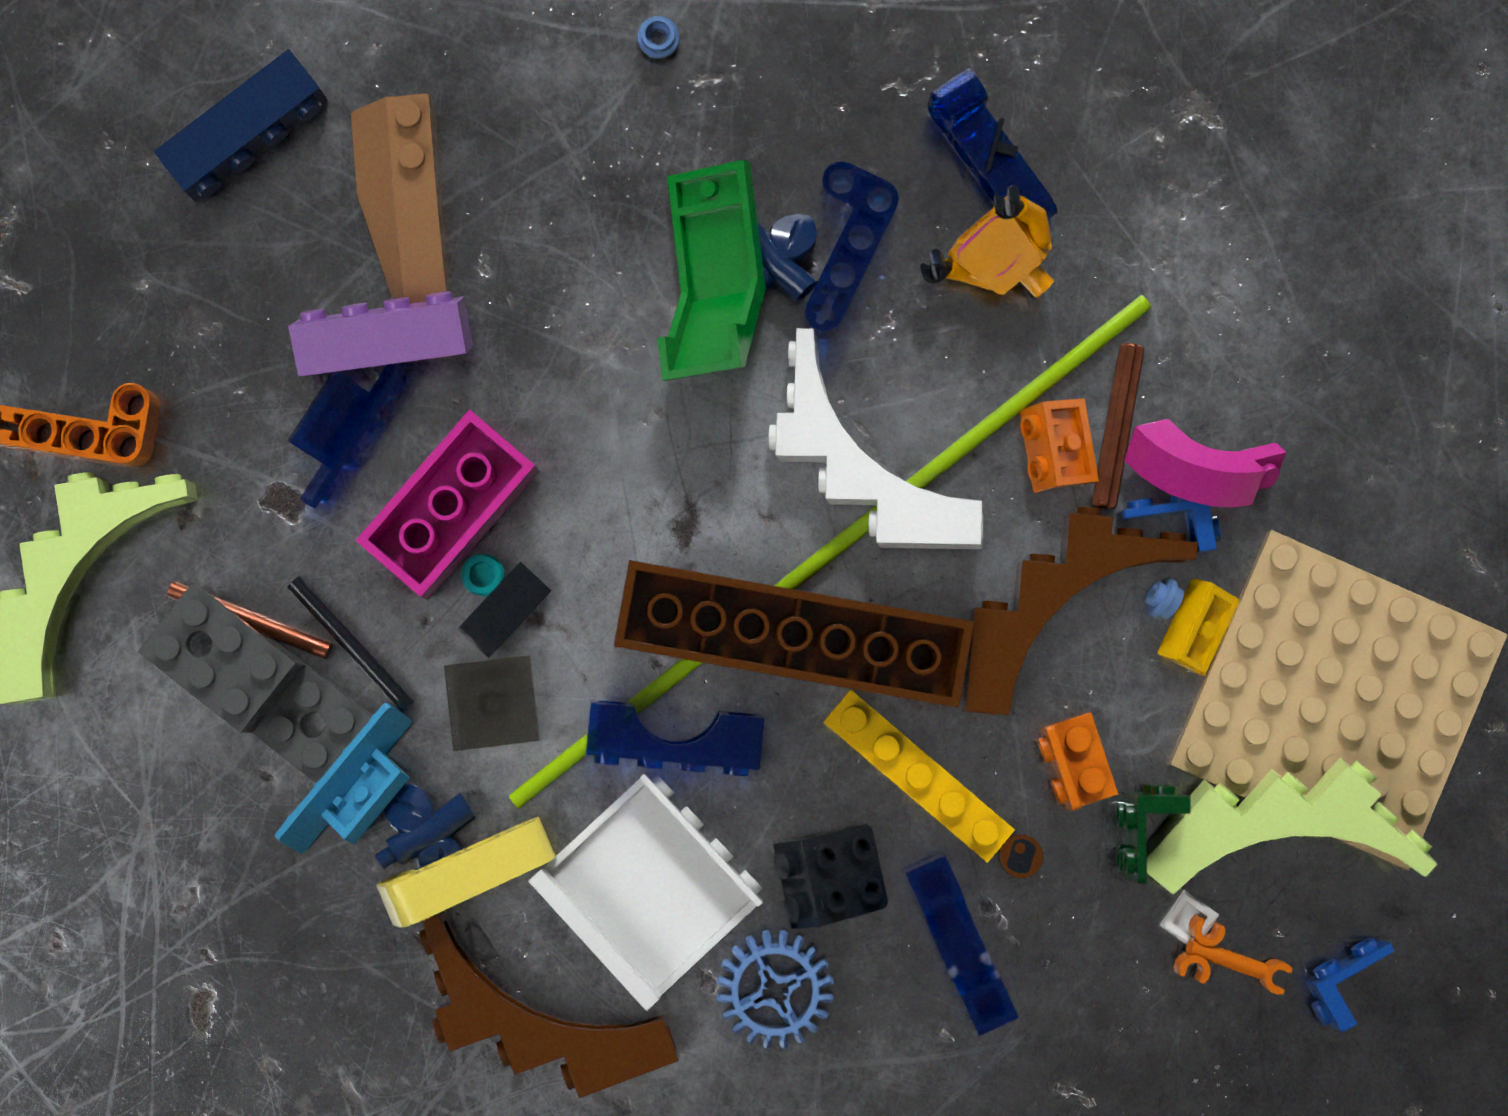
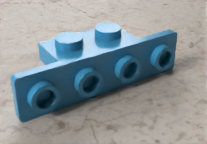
M384 703L371 716L368 723L353 741L342 751L338 759L314 785L313 789L293 813L287 817L283 825L275 833V838L295 851L304 853L325 827L330 824L344 840L355 845L410 778L386 754L412 724V720L389 703Z

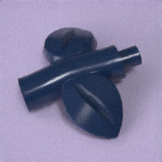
M809 215L785 216L771 226L769 233L758 222L766 287L765 293L774 283L796 303L802 301L818 283L808 272L795 263V261H799L811 253L816 244L817 230L813 219Z
M405 783L384 808L388 823L398 833L386 840L389 846L375 854V857L383 869L396 861L404 865L417 858V869H420L462 850L452 836L476 819L461 793L434 812V804L428 792L421 787Z

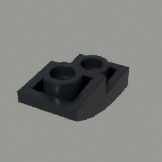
M520 561L457 630L489 658L552 590Z

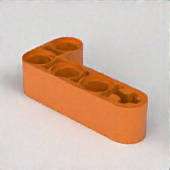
M125 383L119 386L112 395L107 422L0 405V424L9 422L19 427V433L1 429L0 446L8 449L120 467L139 468L150 460L153 453L160 416V402L153 392L136 383ZM137 395H142L144 398L142 410L135 415H130L128 411L130 400ZM50 423L52 428L50 438L44 443H39L37 439L39 428L44 424ZM92 430L94 434L92 445L88 449L81 450L79 447L80 436L85 431ZM128 437H134L136 440L135 451L131 455L123 457L120 450L122 442Z

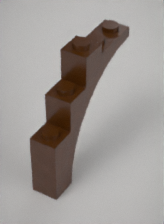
M1076 507V513H1069L1064 517L1060 563H1055V556L1029 554V560H1022L1017 564L1013 611L1007 610L1008 603L998 601H982V608L975 607L971 609L970 621L974 622L965 671L962 712L1009 715L1015 682L1029 648L1046 622L1072 596L1096 580L1122 569L1152 563H1189L1197 558L1198 542L1185 541L1186 534L1176 532H1160V538L1143 537V530L1134 528H1117V534H1112L1113 517L1102 516V509Z
M444 912L422 921L424 929L419 931L421 943L427 955L434 954L439 970L434 972L436 985L441 996L448 995L450 1002L440 1005L435 1010L437 1018L432 1019L434 1032L439 1043L443 1044L446 1042L449 1052L500 1034L501 1041L496 1042L499 1057L504 1067L511 1065L514 1075L564 1057L566 1063L560 1065L565 1084L568 1090L576 1089L579 1099L679 1061L680 1055L665 1014L633 1023L595 1025L565 1021L536 1011L503 992L477 968L459 944Z

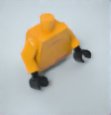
M1009 186L1007 188V196L1001 198L998 195H994V207L957 239L948 252L949 258L944 259L943 253L938 249H933L929 252L928 256L932 265L920 264L924 280L928 283H938L946 278L990 291L993 290L999 295H1004L1020 282L1035 298L1039 297L1054 282L1050 275L1040 266L1052 248L1051 232L1046 210L1027 198L1020 196L1017 186Z

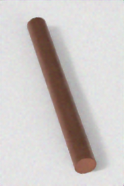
M173 581L168 589L167 597L178 601L189 587ZM214 597L260 634L323 659H327L332 643Z

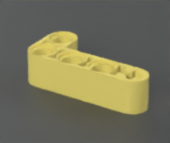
M536 817L418 870L411 869L389 877L376 886L393 926L402 928L418 923L555 859L556 856L540 818Z

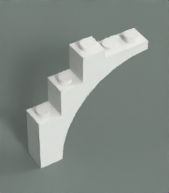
M796 328V341H790L788 348L789 366L795 367V383H788L787 406L788 409H794V413H777L776 425H770L769 449L776 450L775 456L780 462L827 463L826 468L819 469L818 484L819 493H826V500L830 505H877V511H870L869 536L876 537V543L880 548L983 549V502L946 497L915 487L889 473L864 453L842 427L829 402L820 370L819 341L815 330Z

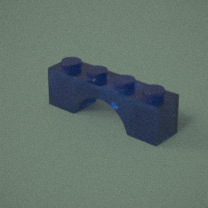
M590 699L585 754L594 756V763L604 765H619L620 758L636 759V766L642 768L662 769L663 762L680 763V770L687 772L703 773L706 770V766L723 767L722 773L726 775L748 776L749 769L760 770L765 718L761 714L718 710L710 725L703 732L690 739L672 741L657 737L648 731L640 722L633 703Z
M939 853L902 870L974 1031L978 1036H981L1018 1019L1019 1016L1005 985L976 929L964 895L946 855Z

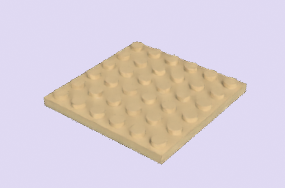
M1270 530L1265 536L1240 594L1239 603L1209 666L1168 765L1201 780L1205 779L1208 783L1215 786L1221 783L1233 794L1245 799L1271 769H1274L1282 777L1287 772L1295 776L1308 788L1304 793L1306 796L1340 757L1350 766L1357 760L1377 777L1372 784L1382 795L1375 801L1372 807L1379 801L1398 817L1399 820L1394 824L1406 835L1412 829L1423 838L1508 634ZM1334 838L1403 870L1409 871L1410 866L1398 858L1366 844Z

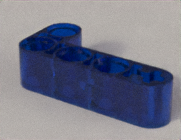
M966 68L931 92L927 104L930 116L993 204L994 195L1005 198L1007 196V188L1015 185L1019 189L1020 196L1027 198L1046 210L1048 219L1058 213L1052 197L1018 150L1014 159L995 154L988 174L983 173L997 122L985 107L988 96L984 86L970 69ZM1001 130L999 141L1013 145L1004 131Z
M844 161L835 162L824 171L821 194L829 206L850 217L807 302L804 314L806 329H814L818 338L821 339L835 335L840 329L891 225L899 201L898 191L890 182ZM842 177L851 183L852 188L850 191L840 194L833 191L829 183L834 178ZM880 195L888 200L890 207L885 211L877 212L869 207L867 200L872 196ZM854 233H865L870 237L872 244L866 249H856L850 244L849 237ZM836 270H846L852 275L853 283L847 287H838L833 284L830 276ZM829 296L835 300L830 313L832 320L826 319L823 324H819L816 322L817 314L815 312L821 313Z

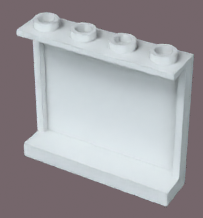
M647 773L643 774L638 781L567 845L555 859L550 861L528 881L646 1011L756 906L759 907L763 903L758 895L763 889L747 870H744L739 875L728 863L733 858L728 849L717 838L710 843L699 831L704 824L688 806L680 811L669 799L675 793L658 774L651 779Z

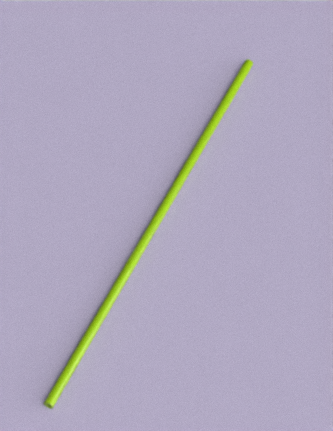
M1140 295L916 472L906 482L924 489L1150 310L1152 307L1149 301L1143 295ZM877 505L868 510L774 586L796 590L869 532L870 511H877ZM680 659L508 795L511 801L520 809L703 664V662Z

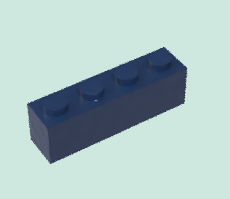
M287 49L153 152L193 201H196L199 197L206 198L214 194L221 187V181L232 172L238 173L248 168L254 162L255 155L266 146L273 147L282 142L288 136V130L300 120L308 121L315 117L321 111V104L327 101V98L290 49Z

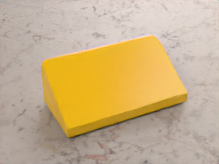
M1196 578L1192 579L1157 653L1165 659L1205 677L1233 617L1239 599L1211 582Z

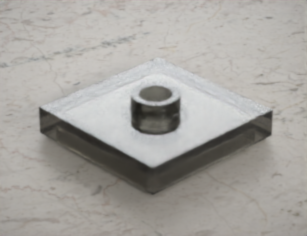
M530 655L444 665L453 751L540 741Z

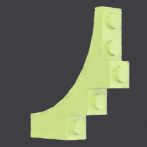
M86 472L67 476V483L54 485L62 536H60L58 530L43 531L33 534L34 541L19 543L27 594H25V589L23 588L0 591V704L17 705L56 698L54 663L59 630L69 601L86 571L111 543L136 524L166 509L198 501L196 485L186 479L181 480L180 474H170L156 477L154 485L139 487V482L115 484L112 486L113 492H110L109 482L98 477L94 478V473Z
M1341 757L1306 796L1304 793L1308 788L1295 776L1287 772L1282 777L1274 769H1271L1238 807L1236 804L1239 799L1221 783L1214 788L1204 779L1190 795L1191 814H1173L1147 843V874L1173 895L1199 871L1229 853L1258 842L1292 836L1334 837L1366 844L1398 858L1424 877L1435 868L1437 863L1429 855L1428 851L1432 846L1412 829L1407 835L1394 825L1399 820L1398 817L1379 801L1372 807L1375 801L1382 795L1372 784L1377 777L1357 760L1350 766Z

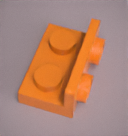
M1085 398L1040 402L1024 408L1020 412V431L1025 441L1028 459L1027 472L1031 479L1033 492H1044L1054 488L1089 485L1099 482Z
M1091 712L1040 728L1043 737L1037 739L1038 747L1044 762H1052L1057 778L1051 780V785L1059 805L1065 803L1067 810L1074 811L1080 809L1081 806L1118 795Z

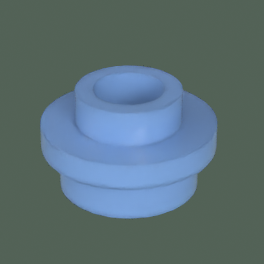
M663 16L648 18L641 24L638 30L639 47L651 58L662 59L670 56L675 52L679 44L677 26L672 20ZM656 33H662L666 36V41L657 45L651 41V37Z
M1167 577L1161 582L1156 581L1151 585L1145 596L1147 613L1154 618L1161 616L1164 619H1169L1178 610L1183 600L1184 591L1178 587L1177 581Z

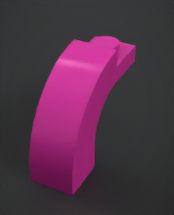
M1164 419L1135 426L1124 461L1149 483L1176 497L1209 506L1240 507L1252 505L1258 490L1274 486L1280 475V468L1286 451L1276 442L1242 451L1212 449L1192 440L1172 421Z

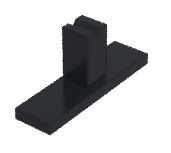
M1000 118L997 122L983 170L984 174H988L995 154L1011 159L1016 157L1018 146L999 141L1004 118Z

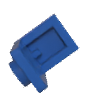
M1174 495L1169 496L1170 503L1154 505L1153 498L1127 502L1128 509L1117 513L1118 522L1185 513L1189 541L1198 542L1197 554L1208 553L1217 549L1216 542L1221 539L1219 520L1217 516H1211L1209 505L1191 502Z
M1373 937L1365 939L1350 949L1352 955L1340 962L1336 959L1329 960L1313 970L1315 976L1305 982L1316 1000L1311 1003L1312 1009L1325 1027L1330 1024L1332 1028L1343 1033L1357 1025L1336 985L1394 952L1395 950L1390 942L1381 939L1375 941Z

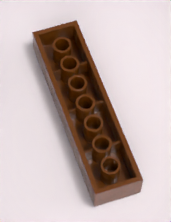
M629 560L614 647L959 708L974 622Z

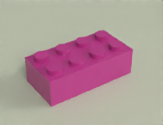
M469 409L355 541L420 597L429 600L540 471L530 460Z

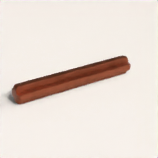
M1134 343L1121 344L1118 352L1097 470L1099 482L1095 483L1092 504L1102 509H1115L1118 504L1125 464L1124 459L1128 448L1145 352L1143 346Z

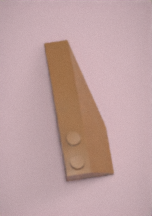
M429 93L384 97L351 112L357 196L392 299L409 297L410 304L426 302V295L450 291L436 107Z

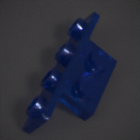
M404 362L387 364L369 392L338 371L330 374L287 440L322 463L301 495L300 500L316 509L319 503L325 504L330 499L336 489L337 483L334 480L343 467L348 468L355 461L360 451L358 443L366 431L372 432L381 421L384 413L381 410L382 406L389 396L394 397L405 384L407 376L404 373L408 368L407 364Z

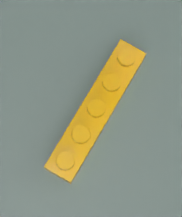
M852 690L844 696L823 721L827 727L985 862L988 863L1015 831L1013 827Z

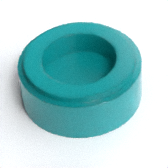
M476 554L470 557L463 565L461 571V579L465 588L470 593L479 597H487L505 578V569L502 563L489 554Z

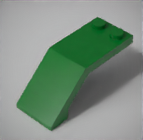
M739 160L667 176L681 294L668 337L657 338L662 381L745 367L766 287L751 163L746 160Z

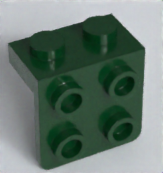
M1143 784V792H1123V802L1116 803V825L1118 828H1123V845H1117L1116 866L1118 871H1123L1124 879L1135 884H1146L1147 882L1146 814H1191V796L1178 793V786Z

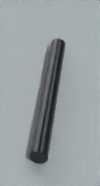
M300 576L287 586L294 596L401 712L406 711L415 702Z

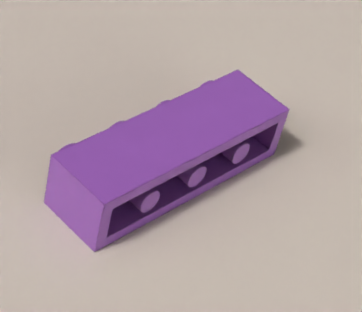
M451 291L428 294L426 295V302L410 304L409 297H401L384 301V308L368 310L367 303H358L341 307V314L326 315L325 309L301 312V319L288 326L298 377L466 354L473 347L465 297L452 298Z

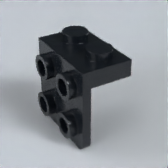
M863 824L814 837L773 844L776 855L775 868L781 878L785 897L784 910L790 920L791 929L821 927L886 908L888 904L887 893L873 830L869 825Z

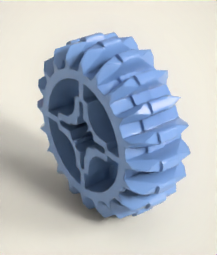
M769 930L762 932L764 944L757 946L752 935L747 936L746 943L750 951L745 953L741 947L735 945L732 948V953L739 959L738 963L736 964L726 959L722 962V967L731 972L732 976H718L717 978L718 985L730 987L729 992H722L717 995L718 1003H732L731 1007L722 1012L723 1019H731L737 1015L739 1020L734 1023L732 1031L738 1034L745 1026L749 1027L750 1030L746 1038V1042L749 1044H753L758 1033L763 1034L764 1049H770L772 1036H779L781 1049H787L788 1039L786 1035L790 1033L794 1034L799 1044L803 1043L805 1038L800 1028L804 1025L810 1032L817 1033L819 1028L816 1022L811 1019L812 1016L816 1015L821 1019H827L829 1015L825 1008L818 1006L819 1001L829 1003L833 1002L834 998L832 993L821 991V987L834 983L833 977L830 975L818 976V972L828 967L827 960L821 959L812 963L811 959L817 954L818 948L812 945L804 953L800 951L804 942V937L801 935L796 936L792 946L786 944L788 938L786 930H780L779 943H771ZM765 955H786L798 961L803 967L796 971L780 973L774 970ZM754 961L761 982L754 991L750 992V995L740 1000L738 991L740 978L748 965ZM764 970L768 971L771 979L774 978L777 984L787 983L788 988L782 989L784 994L783 1003L786 1008L782 1007L779 999L776 1000L773 994L763 995V989H768V984H766L768 981L767 975ZM811 979V995L808 1004L796 1016L790 1003V995L796 988L801 986V983ZM762 1006H771L778 1011L785 1023H765L754 1018L748 1011Z

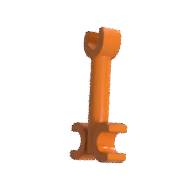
M1194 915L1190 919L1188 930L1191 938L1187 942L1186 952L1180 954L1175 960V973L1184 977L1188 966L1196 963L1197 971L1194 979L1205 984L1211 974L1208 963L1211 962L1259 979L1261 985L1273 994H1284L1285 989L1274 984L1272 977L1279 970L1291 973L1293 968L1289 964L1279 959H1270L1263 963L1215 946L1223 940L1225 926L1214 922L1211 932L1208 935H1202L1205 919L1198 915Z

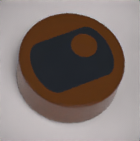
M1015 834L1010 836L1001 846L998 858L1005 872L1017 878H1027L1034 875L1040 869L1043 862V851L1040 844L1034 838L1024 834Z

